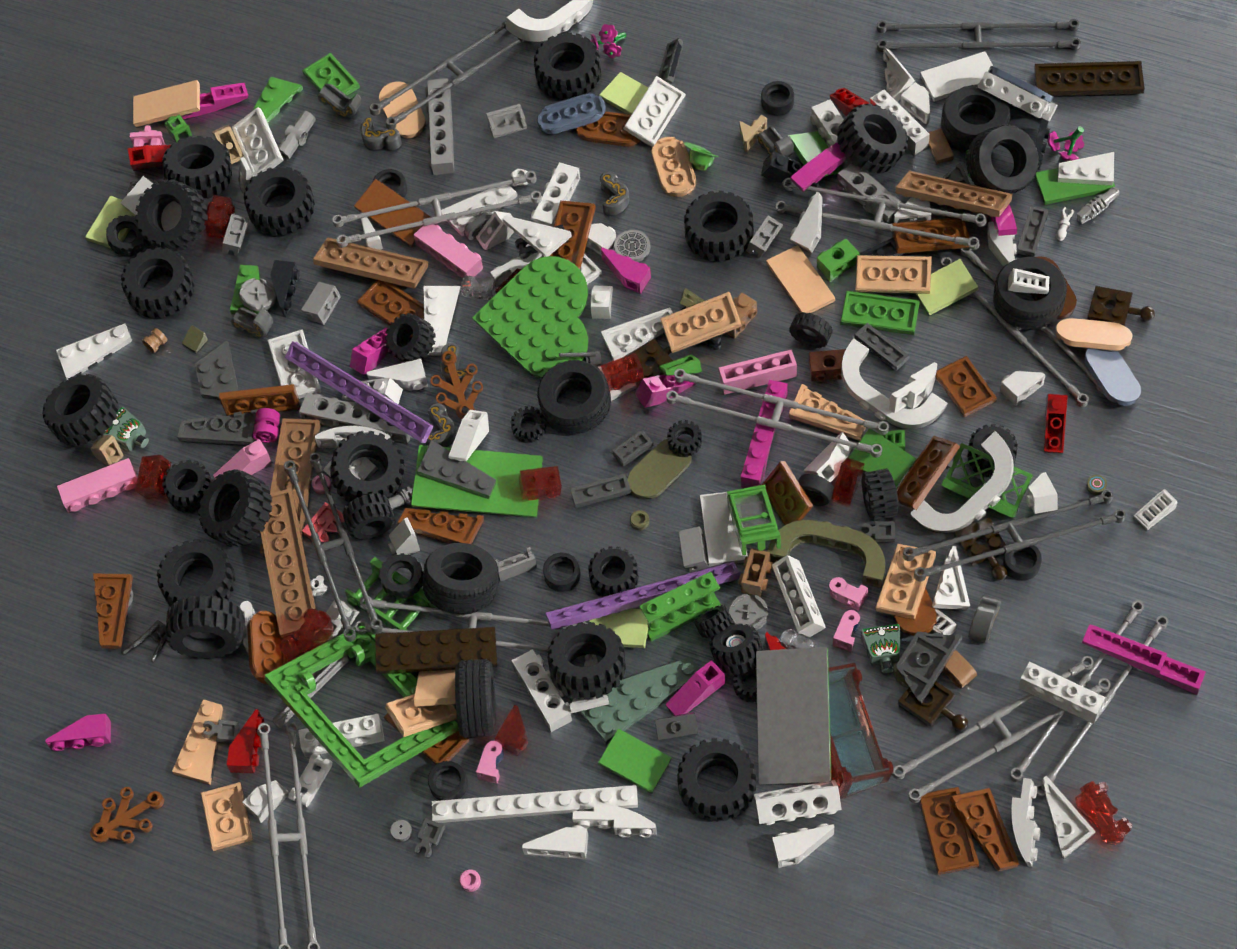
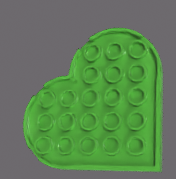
M555 256L538 258L527 264L472 319L527 372L542 379L543 375L556 364L568 360L584 361L585 357H559V354L588 351L587 331L582 321L578 318L583 312L588 299L586 279L581 270L569 260Z

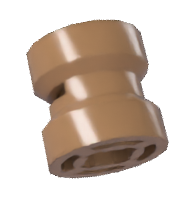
M154 328L149 336H145L142 339L143 345L152 353H156L159 350V346L164 345L168 341L166 336L157 328Z

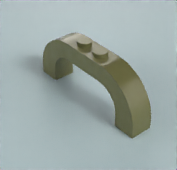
M799 520L791 522L779 530L781 535L780 549H777L774 539L770 541L767 552H770V562L773 563L787 555L789 556L791 550L802 543H814L852 552L858 555L865 564L862 584L882 588L885 575V558L880 546L869 535L851 529L848 526L832 525L827 521Z

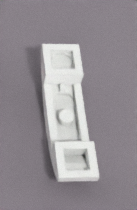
M343 426L315 435V441L318 448H336L337 441L342 439L347 441L348 435L353 434L356 436L359 431H364V434L374 431L375 435L382 433L387 440L391 437L374 428Z

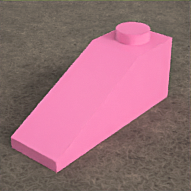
M259 439L242 448L213 477L215 478L219 474H223V472L234 469L253 475L271 465L272 462Z

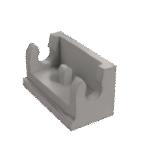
M520 104L487 113L488 124L493 138L527 129L525 116Z
M231 214L223 240V254L227 255L229 250H233L234 255H238L249 222L248 217Z
M767 216L749 242L746 251L751 254L755 250L758 252L757 257L760 258L777 236L783 224Z
M318 282L301 311L309 315L307 319L324 325L341 296L334 285Z
M700 526L679 531L684 567L689 568L690 572L708 569L705 538Z
M530 547L526 548V552L498 562L495 559L499 569L498 576L500 581L537 568L536 560Z

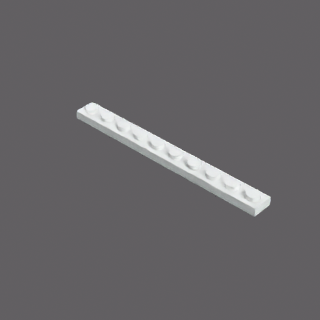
M637 786L432 801V821L447 823L573 813V811H594V804L637 808Z

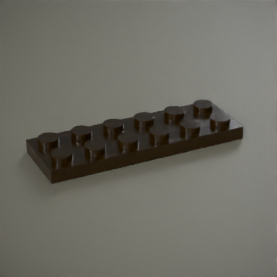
M1142 61L1035 64L1034 66L1036 87L1051 96L1144 94L1145 90Z
M495 627L375 634L377 674L454 670L456 664L460 661H474L478 659H487L492 663V667H497Z

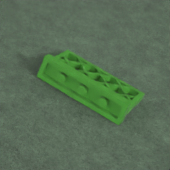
M961 443L952 466L941 486L971 498L986 484L982 473L993 470L994 473L995 466L992 456ZM964 448L971 451L972 460L963 462L961 454ZM985 457L989 459L991 467L981 471L977 460ZM975 461L978 472L968 475L965 465ZM962 466L966 477L961 479L952 477L955 468ZM1015 466L1013 471H1016V473L1012 475L1011 479L1014 488L1001 494L1003 499H1000L995 506H989V508L1011 518L1016 517L1020 503L1033 477V474ZM980 474L983 485L979 487L972 486L970 477ZM1018 474L1027 476L1024 485L1017 487L1013 476ZM1014 490L1018 497L1015 505L1009 503L1005 496L1006 493Z

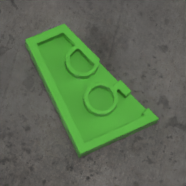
M270 77L253 110L259 107L268 123L280 112V108L285 103H289L297 92L300 93L303 90V87L300 84Z

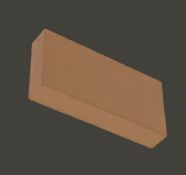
M942 128L928 132L930 134L929 148L936 164L953 160L954 155Z

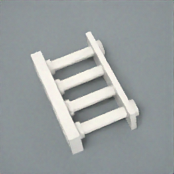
M985 71L978 85V88L1038 118L1048 121L1051 120L1058 106Z

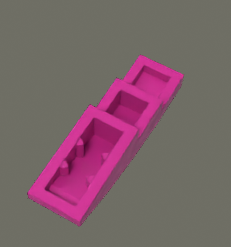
M245 83L210 88L211 92L200 94V111L185 114L181 117L187 119L201 116L247 99L248 93Z
M838 142L821 152L790 177V180L802 192L814 182L820 181L826 174L830 175L846 160L845 154L841 152Z
M1009 204L1000 217H991L998 236L1017 235V226Z

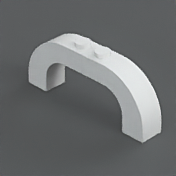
M572 0L544 19L531 18L518 9L506 17V29L523 40L533 42L547 41L549 37H555L559 33L568 31L572 25L580 22L591 10L593 0Z
M853 338L843 356L841 375L847 391L853 398L859 401V405L862 408L870 409L875 412L874 415L878 419L886 420L892 425L904 429L922 428L939 418L948 403L934 393H931L925 403L918 408H903L896 413L890 411V400L861 378L859 366L868 355L869 349Z
M996 431L981 444L994 460L995 470L991 479L954 513H939L923 500L918 509L910 513L920 524L936 532H955L969 526L976 519L980 520L986 514L985 510L990 505L993 507L1000 501L1001 498L999 496L1006 490L1012 479L1014 464L1009 447Z

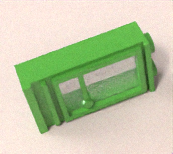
M760 485L727 491L728 508L742 556L746 555V544L757 542L758 550L762 551L766 548V540L774 539L777 549H780L781 535L767 495L766 486Z

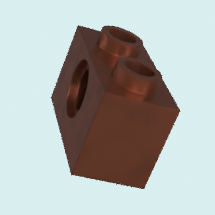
M846 349L809 352L811 381L842 380L841 366Z

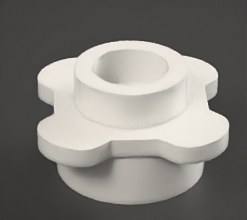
M516 169L511 173V177L523 176L528 171ZM525 182V183H519V184H515V185L512 184V185H513V186H517V185H527L528 183Z
M321 575L311 580L314 596H319L327 591V586L323 582L324 577Z

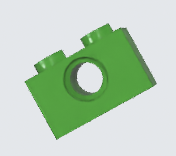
M845 238L841 242H836L832 248L818 255L817 268L831 282L857 265V255L860 253Z

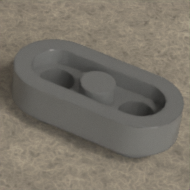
M490 211L483 212L477 219L469 222L464 228V235L469 240L476 239V236L493 213Z

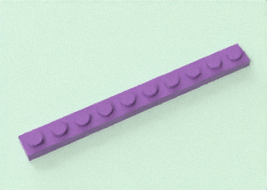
M292 341L285 356L287 360L421 443H426L433 425L301 344Z
M733 561L547 612L546 618L551 630L561 629L569 625L637 608L708 572H712L718 584L739 579L740 572Z

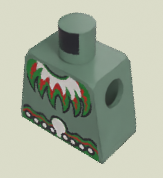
M124 407L120 408L116 419L112 421L113 425L107 428L106 433L103 434L114 436L120 449L128 452L132 451L136 445L144 448L149 442V439L144 436L146 430L143 424Z
M900 625L861 629V641L870 664L880 665L882 673H891L894 670L892 663L898 662L900 658Z

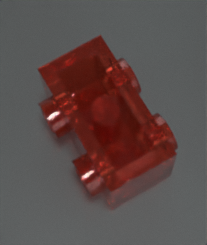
M214 195L212 201L209 202L208 219L204 223L207 236L224 239L231 214L235 213V206L230 197Z
M636 353L601 365V371L606 377L610 391L619 390L627 384L637 383L644 378L643 368Z
M162 455L143 456L139 467L135 492L146 499L165 497L162 486L164 482L163 477L167 475L166 471L170 469L172 462Z
M558 466L520 470L519 484L522 500H536L540 497L554 498L560 495L562 485Z

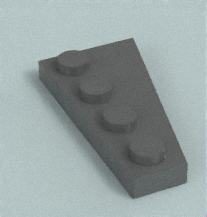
M257 409L243 414L242 412H236L230 416L216 415L215 418L210 419L203 417L183 420L180 423L177 438L179 441L249 445L253 443V430Z
M431 440L417 474L490 499L496 485V479L466 461L450 459V451Z

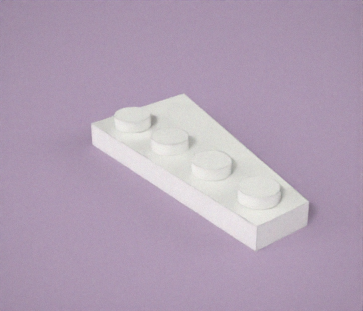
M510 185L488 189L442 209L441 212L442 215L453 212L459 213L511 201L517 197V192ZM496 208L488 211L494 213L495 211H498L501 208ZM483 212L457 217L447 222L461 236H464L465 226L477 219Z
M424 286V320L431 324L430 326L434 328L433 332L436 334L434 338L436 342L432 346L433 351L428 353L429 356H442L441 350L447 343L460 286Z
M669 307L601 331L602 338L613 361L616 362L663 334L664 329L660 318L673 314L671 308Z

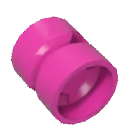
M270 408L257 410L253 438L255 440L260 439L263 443L275 442L278 436L280 413Z

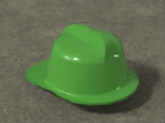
M688 142L684 143L690 149L689 161L698 170L706 171L708 167L712 166L715 157H719L703 147Z

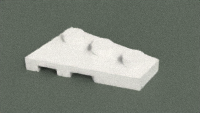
M1114 152L1059 163L1058 182L1113 186Z

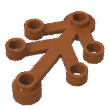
M445 351L441 356V360L448 367L453 385L443 381L439 375H433L430 382L432 386L440 387L457 396L459 403L448 399L447 395L441 392L436 395V401L456 410L457 416L463 419L466 415L462 413L463 408L475 410L473 404L479 393L483 391V384L480 381H475L472 384V392L466 400L464 393L473 376L477 374L478 368L475 364H469L466 367L467 373L460 383L455 367L457 357L454 352ZM447 355L452 356L450 361L445 360ZM475 367L476 370L475 372L470 373L469 368ZM435 378L440 379L438 384L433 383ZM476 384L481 385V389L475 390L474 386ZM440 396H445V400L443 402H440L438 400Z
M130 787L122 788L120 791L122 799L116 817L110 822V815L116 808V803L112 798L104 799L102 802L104 810L100 822L91 828V838L99 843L105 842L110 838L129 844L135 838L132 831L124 830L119 832L114 831L115 828L123 826L139 829L144 833L150 832L153 825L149 819L139 821L132 818L148 808H161L164 804L162 794L158 791H153L148 794L145 801L127 811L134 792ZM130 791L128 796H124L125 792ZM154 796H157V800L151 801ZM112 802L110 807H106L107 803ZM145 823H149L147 828H143ZM100 829H103L101 834H97ZM127 834H131L129 839H124Z

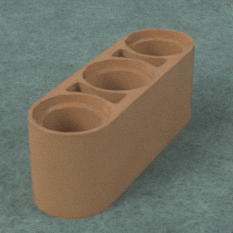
M956 649L942 670L960 689L977 676L975 669Z

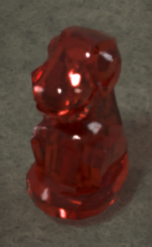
M313 608L307 609L303 616L305 621L301 628L294 632V638L287 636L281 640L280 650L285 654L287 662L315 649L331 638L334 626L327 613Z
M1091 781L1080 788L1081 793L1075 797L1077 808L1096 825L1104 843L1111 845L1121 844L1125 836L1132 830V823L1127 818H1122L1118 821L1113 818L1117 814L1118 809L1112 805L1107 795L1109 790L1107 783L1101 782L1096 784L1094 781Z

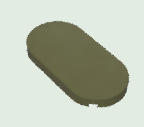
M677 438L679 442L686 443L684 440ZM668 439L661 441L630 471L628 483L631 493L640 499H653L660 496L690 466L692 456L688 453V457H684V454L679 457L678 452L673 454L672 450L670 451Z

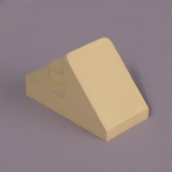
M763 115L754 120L751 126L739 121V131L745 152H748L756 143L757 134L767 129V118Z

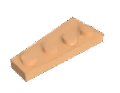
M801 384L795 398L798 404L865 421L852 412L838 407V404L833 401L829 402L816 391L812 392L807 389V386ZM791 408L789 412L790 419L837 434L843 432L845 436L861 441L866 427L860 424L798 408Z
M207 700L202 701L172 770L173 774L211 785V773L214 768V755L218 742L216 741V736L210 738L202 737L204 731H211L210 728L203 727L204 721H211L217 725L218 720L222 718L223 707L221 704Z

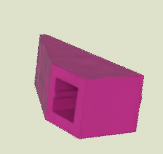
M602 247V260L622 285L641 294L651 279L650 267L644 263L636 262L628 256H622L611 249Z
M385 327L353 348L349 367L363 375L373 370L388 353V348L385 346L387 343L385 336H387L386 330L388 328Z
M663 374L643 379L635 395L644 408L665 402L669 391H675L679 394L696 383L688 381L677 382L674 379V375L666 376Z
M712 660L695 672L665 704L674 716L687 714L725 684V674Z
M107 714L87 715L47 738L45 742L54 751H62L64 748L81 749L84 746L91 745L101 747L104 744L111 743V721Z

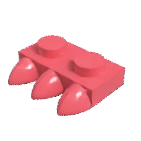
M325 502L311 519L321 542H329L327 532H337L336 521L331 507ZM337 510L341 523L345 522L342 512ZM307 524L302 533L311 539V532Z

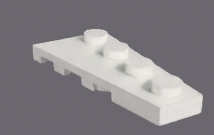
M122 324L56 351L68 380V378L75 376L79 372L83 373L88 370L87 367L93 363H99L104 360V356L109 353L113 354L132 342L126 324Z

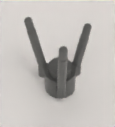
M599 350L559 354V357H585V362L587 361L596 367L602 365Z
M157 620L122 653L126 654L150 636L155 641L160 639L151 658V662H154L163 643L166 641V625Z

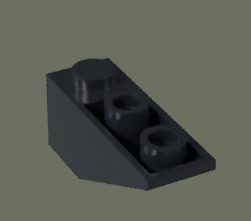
M773 151L763 162L761 176L778 183H783L786 178H790L804 165ZM814 182L811 186H812V187H817V186H818V182H817V183Z
M274 260L270 276L283 317H286L292 307L291 298L296 292L295 284L296 280L300 278V270L297 269L296 262Z

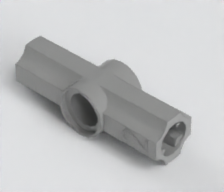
M302 112L294 125H289L285 130L284 139L278 146L284 160L290 159L299 145L302 146L306 142L307 133L316 121L310 112Z

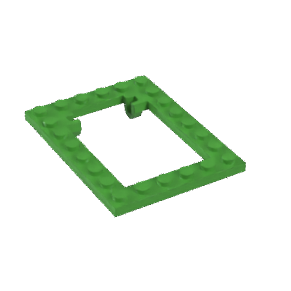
M364 626L358 627L360 630L365 628ZM354 627L353 629L356 633L354 641H346L344 634H341L266 674L265 681L360 788L459 730L457 722L453 720L403 737L364 759L308 696V694L316 690V682L312 674L346 655L350 658L356 656V665L358 667L369 661L376 667L375 634L366 632L360 635L356 632V627ZM410 672L383 674L403 697L415 694L417 679Z

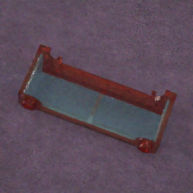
M855 663L828 668L831 780H835L838 785L840 799L888 782L894 771L892 762L882 757L859 689L862 674L859 669L857 670Z

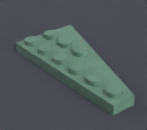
M688 657L622 679L618 687L612 688V692L607 694L608 705L579 712L607 744L612 740L618 728L622 731L627 730L667 701L700 668Z

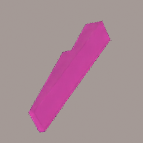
M1089 624L1082 641L1085 645L1195 695L1198 694L1206 671L1167 657V653L1091 624Z

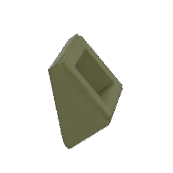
M191 325L182 345L197 353L208 339L203 331Z

